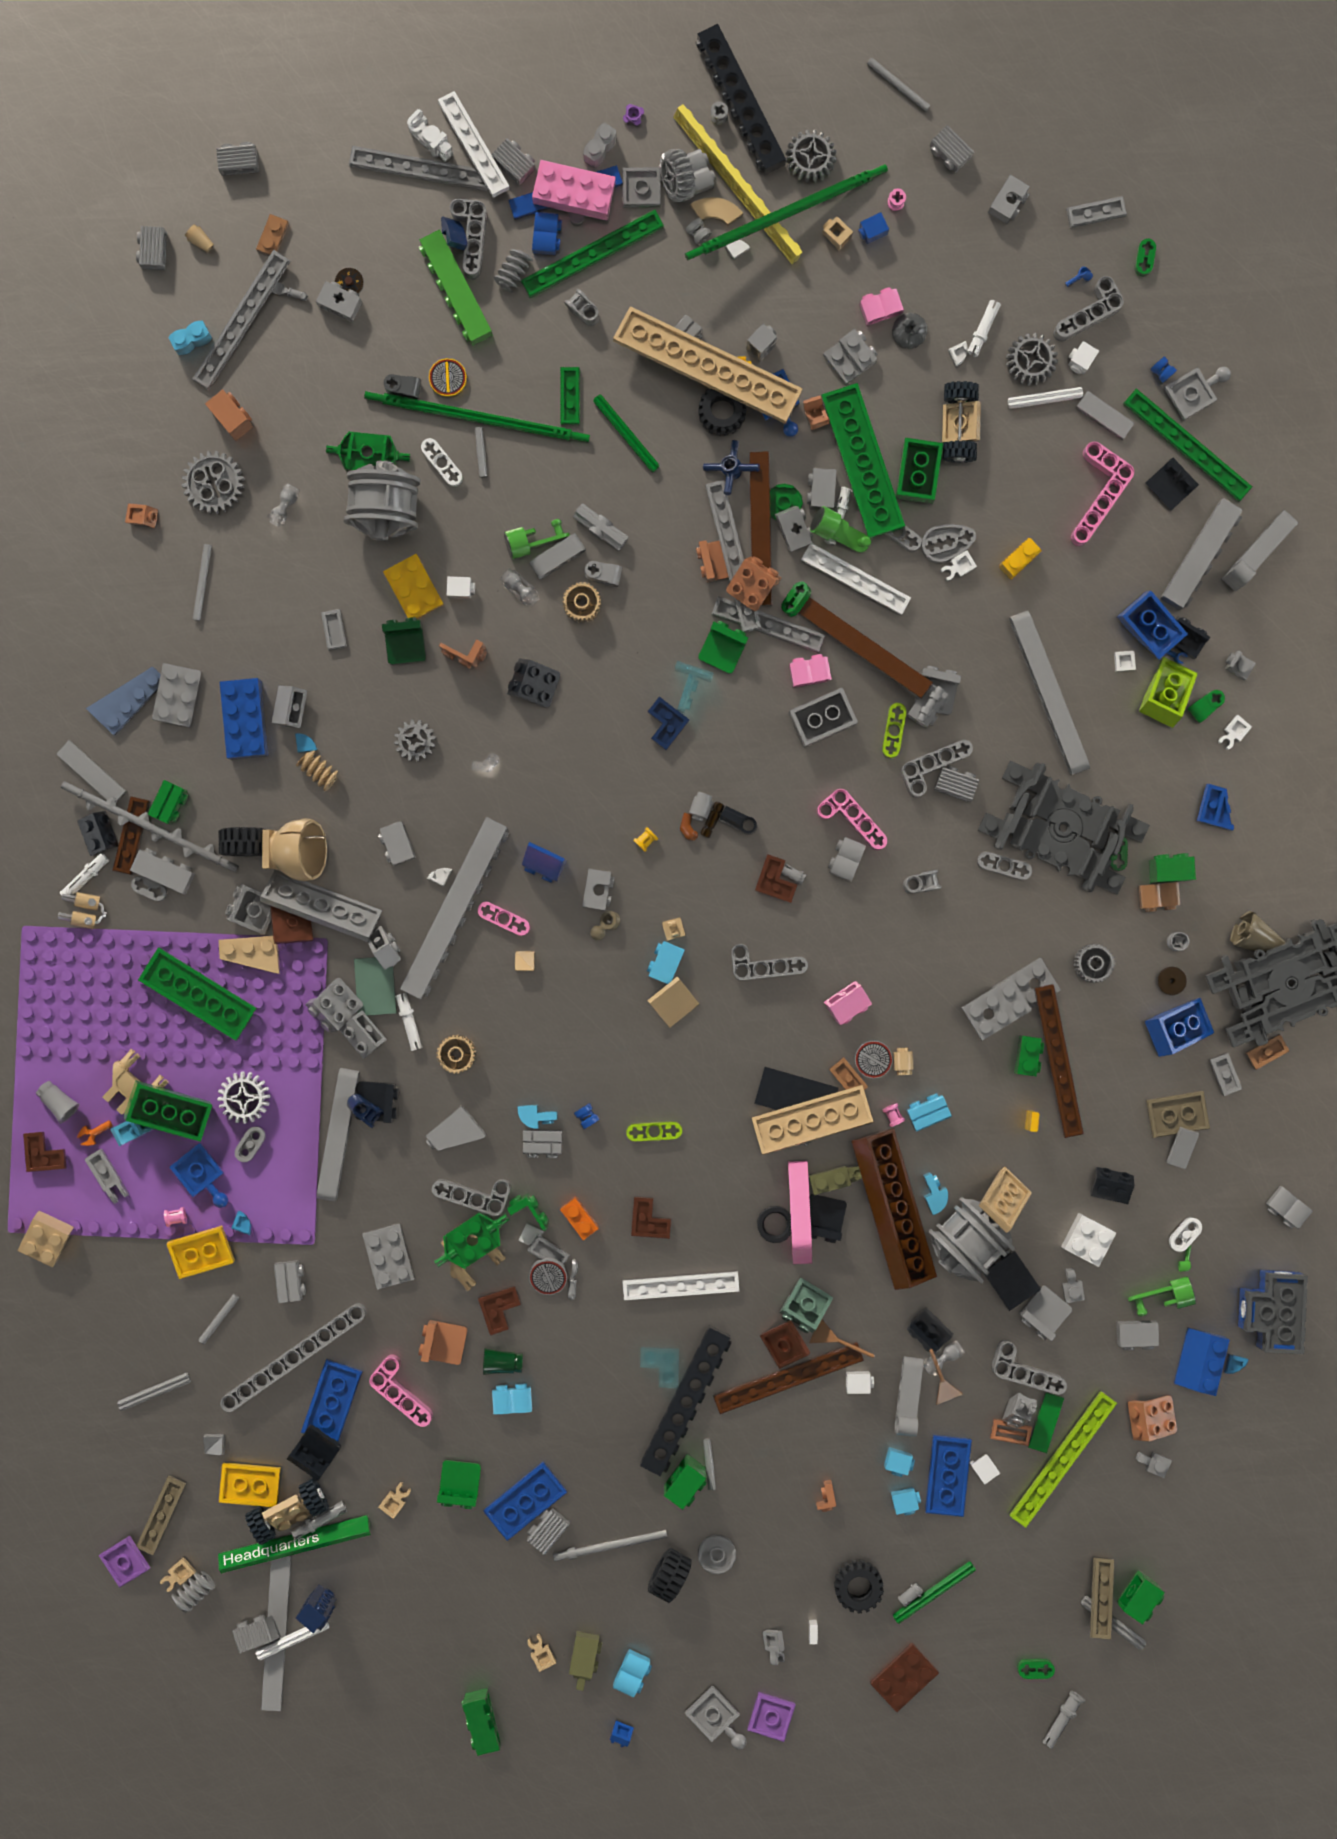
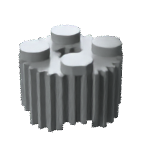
M1086 945V947L1079 949L1074 957L1076 959L1073 961L1075 962L1073 966L1076 967L1074 970H1077L1076 974H1078V977L1086 982H1103V980L1110 977L1111 971H1114L1113 967L1116 966L1114 965L1116 961L1113 959L1115 957H1112V953H1109L1110 950H1106L1107 947H1103V945ZM1093 958H1095V961H1098V965H1095V969L1093 968V966H1091Z

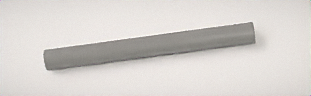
M870 58L867 64L925 112L930 108L926 101L877 61Z
M204 544L193 614V620L196 621L201 620L212 547L209 544Z

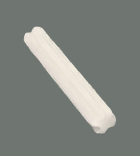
M1082 387L1012 397L1008 399L1009 409L1079 399L1083 397Z
M327 1622L321 1631L317 1629L314 1633L304 1627L255 1651L257 1659L261 1661L329 1628V1624Z

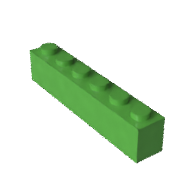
M440 229L419 239L421 243L419 250L423 258L427 256L430 262L427 265L432 275L436 273L438 277L436 283L440 291H445L447 295L445 301L448 307L454 308L456 313L453 316L458 325L462 324L464 328L462 334L466 342L470 341L472 346L493 336L492 330L449 246H447V242Z

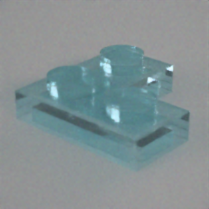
M641 1347L640 1367L659 1368V1387L678 1388L679 1348Z

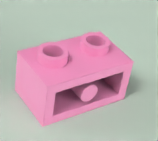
M856 981L824 1002L833 1019L840 1025L849 1023L852 1017L858 1013L865 1012L872 1005L864 989Z

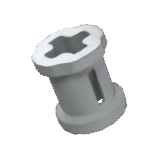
M716 102L712 105L711 120L714 124L719 125L726 122L728 107L725 103Z

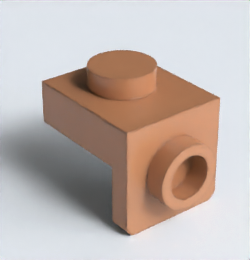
M821 396L811 397L803 401L804 413L811 430L830 424Z

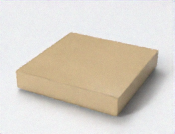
M678 976L647 1000L669 1028L699 1005L698 1001Z

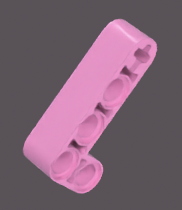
M837 789L817 807V815L823 820L831 818L839 811L873 850H881L887 845L886 835L846 790ZM837 793H842L845 796L843 803H838L835 800ZM822 806L830 807V815L825 816L821 813L820 809ZM851 807L856 808L858 811L857 817H850L848 809ZM862 822L870 824L868 832L861 830L860 825ZM875 830L876 833H874L873 835L876 838H882V845H874L875 839L873 838V836L868 838L867 835L871 834Z
M388 1355L371 1375L369 1380L371 1387L420 1427L427 1426L433 1418L432 1410L393 1378L401 1366V1360L396 1355ZM388 1360H393L396 1363L395 1369L387 1367ZM381 1375L384 1383H376L374 1376ZM392 1387L396 1388L399 1395L392 1396L389 1393V1389ZM411 1400L414 1405L413 1408H406L404 1401ZM417 1406H418L419 1409H418V1411H417V1412L415 1413V1415H414L413 1412L415 1411V1409H416ZM426 1413V1419L421 1420L420 1416Z

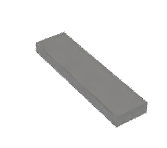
M68 740L57 752V755L106 800L113 796L116 798L117 803L127 792L71 740Z

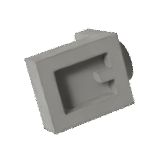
M1238 650L1234 654L1231 653L1226 660L1228 665L1225 669L1245 681L1256 663L1241 655L1242 652Z

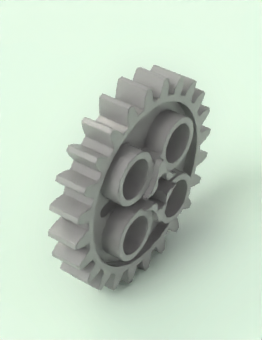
M207 451L206 457L200 453L201 459L198 460L196 457H193L195 463L188 462L187 464L191 468L184 469L187 476H182L181 478L186 483H183L181 486L187 490L183 493L185 496L190 495L187 500L189 502L194 501L193 506L195 508L200 505L199 510L202 512L205 508H207L209 514H211L212 509L218 514L219 508L226 512V505L233 508L231 502H239L236 495H243L239 489L245 487L240 483L245 479L242 476H238L242 473V470L236 469L239 466L237 462L232 464V457L226 460L227 455L225 453L220 457L218 451H215L214 456H212L210 451ZM206 467H209L211 476L216 480L215 485L220 493V498H217L215 489L211 485L212 482ZM215 467H223L221 473L214 474ZM204 473L205 478L202 481H197V475ZM223 484H230L228 491H221ZM206 491H212V496L209 499H204L203 497Z

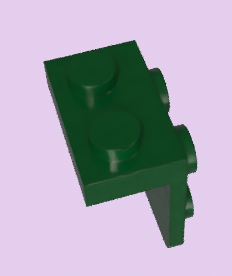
M412 617L406 618L405 622L387 620L386 624H382V631L385 634L387 659L390 665L426 660L423 626L420 620Z

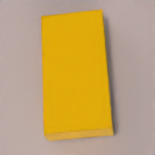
M1027 1110L1026 1130L1038 1131L1040 1117L1038 1112Z

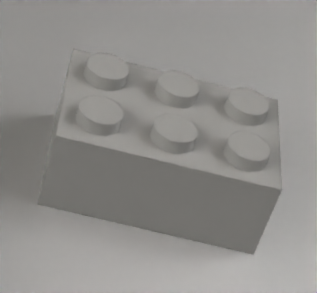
M843 687L789 711L790 718L804 748L858 723Z

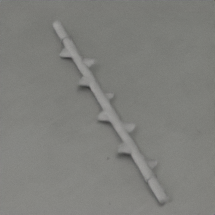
M65 781L61 786L62 789L78 796V798L85 799L88 810L99 806L118 815V824L121 826L130 821L151 831L152 841L154 842L163 837L183 847L185 857L196 853L215 862L216 865L219 864L235 873L239 867L222 858L221 855L214 854V845L212 844L201 848L183 839L181 829L179 828L170 833L150 823L147 812L137 817L117 807L116 798L113 796L104 801L84 791V789H79Z

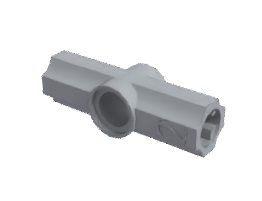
M583 503L573 515V518L586 526L594 536L600 540H605L618 551L623 548L629 539L626 534L614 527L610 520L601 514L598 515Z

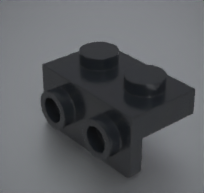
M1177 617L1176 621L1188 635L1174 647L1195 660L1211 637L1207 635L1204 629L1191 625L1188 619Z
M106 811L95 812L77 820L90 856H95L100 852L118 847V842Z
M1096 1167V1177L1090 1191L1091 1196L1129 1204L1135 1187L1134 1176L1127 1172H1117L1109 1168Z
M924 1308L914 1317L907 1327L909 1334L917 1339L926 1351L929 1352L930 1349H933L935 1355L954 1335L927 1308Z

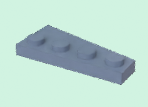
M151 667L86 709L113 735H116L157 692L161 674L154 667Z

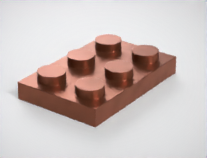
M911 1643L870 1684L898 1712L939 1674V1671Z

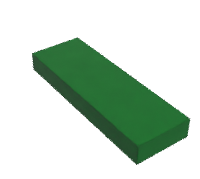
M560 367L561 425H580V367Z
M1049 1392L1044 1393L1028 1448L1047 1454L1064 1397Z

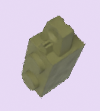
M844 1165L808 1175L814 1195L851 1186V1183L862 1179L859 1166L846 1167Z
M579 1631L576 1633L569 1675H573V1678L578 1679L576 1690L584 1691L585 1680L590 1681L593 1673H597L599 1661H595L596 1654L601 1653L602 1642H599L600 1635Z

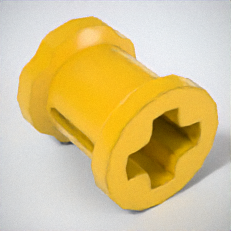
M646 827L645 832L633 841L646 852V848L654 840L657 841L658 837Z

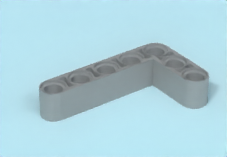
M1283 510L1221 579L1235 592L1245 586L1256 574V569L1299 522Z

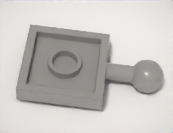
M1197 367L1165 386L1164 390L1184 421L1218 400L1210 386L1219 381H1228L1231 377V371L1227 367H1220L1214 376L1205 380Z
M713 1685L685 1711L687 1717L711 1742L724 1731L731 1738V1744L735 1749L741 1750L746 1746V1737L742 1734H737L729 1726L740 1716V1713Z

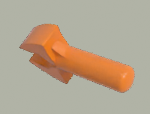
M108 1120L92 1130L88 1129L87 1125L82 1127L77 1138L82 1137L84 1134H90L87 1141L80 1145L90 1146L97 1144L95 1137L113 1126L112 1122Z

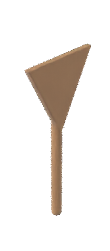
M823 1319L820 1321L809 1342H838L871 1358L875 1357L870 1352L838 1339Z
M930 1349L929 1352L940 1378L936 1405L963 1395L962 1392L943 1378L934 1351Z

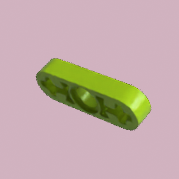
M894 703L888 711L882 753L887 758H894L900 752L907 712L906 707L902 703ZM896 707H900V711H903V714L898 716V721H902L901 724L896 721L890 722V718L895 719V713L892 710H895ZM896 725L899 727L900 732L897 736H892L889 733L890 726ZM887 737L893 740L898 739V743L894 741L893 748L896 749V752L894 751L892 754H889V751L886 750V747H889L891 740L887 741Z
M677 1122L631 1124L627 1128L626 1133L631 1141L671 1140L681 1136L682 1127ZM661 1125H666L665 1129H671V1125H675L677 1129L679 1128V1132H676L675 1136H672L671 1132H665L666 1137H662L663 1128ZM642 1126H647V1138H643V1134H638L637 1138L630 1134V1131H633V1127H637L638 1131H642ZM657 1126L660 1129V1134L657 1137L650 1136V1127Z

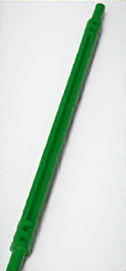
M884 164L870 171L865 170L706 241L700 247L686 252L685 257L687 260H690L701 254H709L870 182L874 177L887 172L888 168Z
M365 391L364 399L379 401L384 405L568 441L573 439L589 442L590 435L573 432L572 429L388 393L383 395Z

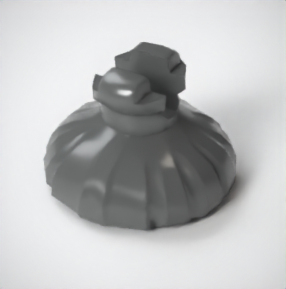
M909 312L901 315L896 319L892 328L895 342L903 348L912 349L918 347L926 339L928 332L927 323L916 313Z

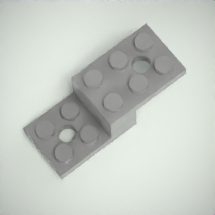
M1041 957L997 983L988 992L961 1007L981 1041L1032 1011L1031 1008L1037 1005L1035 991L1029 986V981L1032 978H1036L1039 981V987L1054 984L1055 993L1061 991ZM987 1008L993 1011V1017L989 1020L983 1017V1012Z

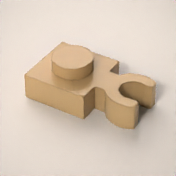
M403 1482L397 1485L396 1493L390 1491L378 1507L393 1519L406 1503L402 1498L407 1497L411 1492V1488L407 1492L400 1490Z
M183 1557L168 1570L171 1576L163 1577L160 1584H163L165 1581L170 1582V1587L166 1590L170 1592L175 1587L176 1582L181 1586L196 1570Z
M537 1634L538 1643H532L530 1638L527 1642L528 1646L535 1650L531 1653V1657L539 1672L556 1664L557 1660L549 1645L543 1646L542 1636Z

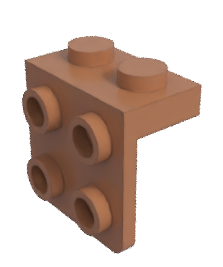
M706 540L700 541L696 552L698 559H702L703 566L700 567L702 578L706 577L707 583L729 578L720 542L707 543Z
M757 557L744 559L726 588L728 594L753 611L759 610L773 586L778 585L782 579L778 576L779 573L775 569L762 565L763 562Z
M477 639L468 656L442 643L439 644L442 650L441 653L451 660L454 657L459 659L458 662L468 669L471 666L476 668L479 662H483L487 655L484 643Z
M430 1320L428 1325H424L422 1336L425 1337L424 1344H420L418 1354L422 1356L421 1361L429 1362L434 1360L459 1365L462 1360L467 1328L465 1326Z
M1170 1395L1149 1401H1128L1133 1440L1150 1442L1177 1432L1173 1401Z

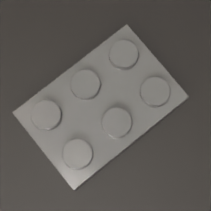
M163 663L152 720L190 728L201 671Z
M400 1223L362 1234L377 1290L415 1279Z

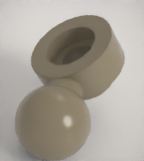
M605 911L600 917L601 925L592 927L590 931L591 937L594 940H602L605 937L606 930L613 931L617 929L620 924L618 913Z

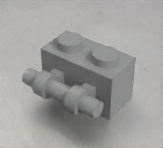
M932 684L922 699L918 697L907 717L924 728H927L928 725L933 726L938 718L935 714L939 709L943 710L948 702L946 699L948 694L940 686L936 687Z

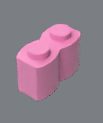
M891 287L881 290L879 295L873 296L871 293L862 297L863 300L860 301L859 306L867 326L903 313L904 308L897 289L891 290Z
M822 654L813 655L810 660L796 658L792 660L793 663L789 664L793 688L824 683L832 679L828 657H823Z

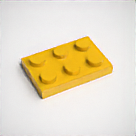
M417 554L383 571L407 618L416 617L418 619L444 605Z
M223 1226L171 1240L166 1244L179 1279L229 1265L235 1261Z
M223 1462L219 1503L264 1507L277 1505L281 1467Z

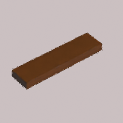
M130 796L127 812L137 817L145 812L148 813L150 801ZM130 821L123 825L112 871L129 875L133 874L130 869L138 853L144 828Z

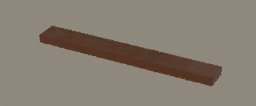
M769 451L750 452V464H760L759 472H750L752 558L757 557L763 562L762 565L772 568ZM772 589L761 606H772Z
M809 597L798 613L922 699L932 686V681Z
M1054 984L1035 987L1034 991L1064 1138L1083 1135L1084 1132Z
M857 1342L852 1343V1345L859 1348ZM844 1346L715 1394L713 1397L719 1413L723 1414L862 1362L864 1359L862 1353Z

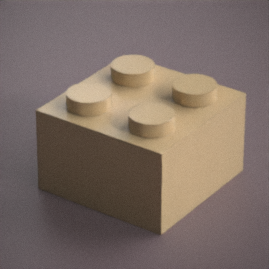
M38 1211L32 1219L18 1251L50 1267H54L74 1227Z

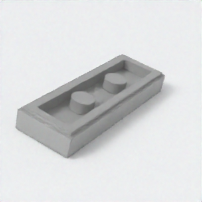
M1123 196L1068 207L1066 209L1070 228L1126 217L1127 215Z
M1089 391L1086 392L1076 407L1122 440L1135 424Z

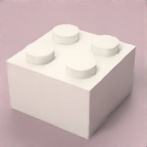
M1078 1213L1061 1247L1099 1267L1116 1232Z

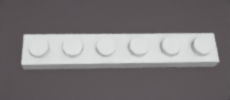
M455 91L438 99L439 106L491 196L494 198L509 190V184Z
M812 543L808 546L801 559L806 564L899 615L903 614L911 597Z
M738 1271L623 1280L624 1300L739 1291Z

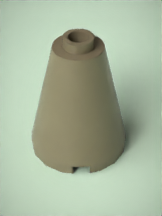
M1252 911L1244 913L1239 918L1242 921L1239 925L1235 924L1230 937V941L1236 947L1250 951L1260 949L1265 954L1267 950L1286 943Z

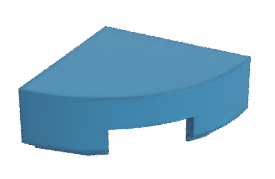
M295 734L298 753L318 751L316 744L310 737L304 734Z
M238 1210L231 1229L250 1235L251 1222L247 1215Z
M1228 1354L1224 1373L1234 1374L1247 1365L1249 1359Z

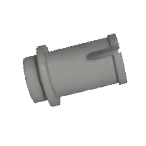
M788 864L785 865L781 873L782 876L802 885L807 876L803 870L800 872Z
M917 1583L911 1584L908 1590L898 1596V1599L905 1607L918 1596H922L923 1590Z

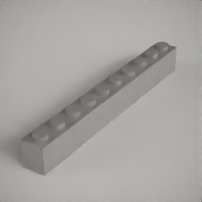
M488 817L485 818L400 988L401 990L419 999H423L424 996L428 997L432 989L429 985L432 979H437L440 973L438 967L441 962L445 963L449 955L446 951L449 945H454L458 937L455 933L458 928L462 929L466 921L464 915L466 911H471L475 903L472 899L475 893H480L484 885L481 881L484 876L488 877L492 869L490 864L493 859H497L501 851L498 848L501 842L505 843L509 835L506 826Z

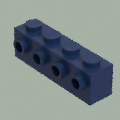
M319 1584L305 1600L296 1619L312 1633L317 1629L321 1631L336 1607L334 1606L336 1601L335 1594L330 1589H324Z

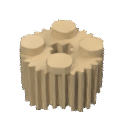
M580 582V584H573L572 588L569 587V590H566L562 603L565 613L571 620L574 619V622L578 621V623L581 621L582 623L584 621L588 623V621H592L598 616L601 608V597L593 585L590 586V583L586 584L584 582L582 584ZM581 599H585L586 605L581 607L577 604V601L580 602Z
M452 1035L441 1041L442 1044H439L440 1047L437 1048L439 1051L436 1054H438V1062H441L440 1066L443 1065V1069L446 1068V1071H449V1073L459 1074L472 1067L473 1061L476 1060L474 1057L477 1056L475 1054L477 1051L474 1050L476 1047L468 1037ZM455 1049H459L458 1051L461 1053V1056L458 1057L459 1059H455V1056L452 1055V1051H455Z

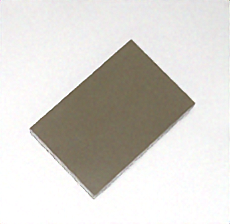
M1204 1091L1146 1100L1152 1138L1176 1135L1180 1127L1192 1131L1210 1129Z

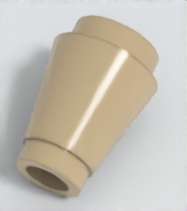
M192 225L185 234L188 238L187 241L206 253L214 246L200 226Z

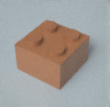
M222 389L205 403L235 441L253 428L250 423L252 418L243 407L238 408L240 404L231 392L226 394Z

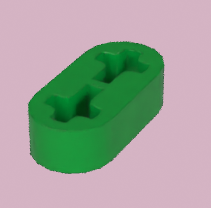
M1152 239L1142 240L1137 249L1135 272L1141 277L1147 276L1153 269L1156 243ZM1146 244L1151 248L1147 255H1145V248H1142ZM1146 260L1145 265L1148 268H1146L1145 271H1142V267L1139 266H1141L1143 261Z
M797 582L781 604L782 611L790 617L797 615L809 599L811 588L805 582Z
M1126 837L1122 841L1124 845L1120 847V852H1118L1123 865L1117 868V865L1113 864V861L1117 860V855L1109 857L1112 861L1110 868L1114 871H1122L1127 867L1128 840Z
M1023 1659L1017 1665L1018 1673L1024 1679H1049L1055 1673L1054 1665L1048 1659ZM1046 1664L1050 1668L1047 1670V1673H1044L1043 1670H1038V1668H1044ZM1025 1665H1028L1029 1668H1034V1670H1028L1026 1674L1021 1669L1025 1668Z

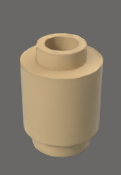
M908 1047L897 1048V1052H893L894 1069L897 1071V1075H911L914 1069L913 1051H909Z

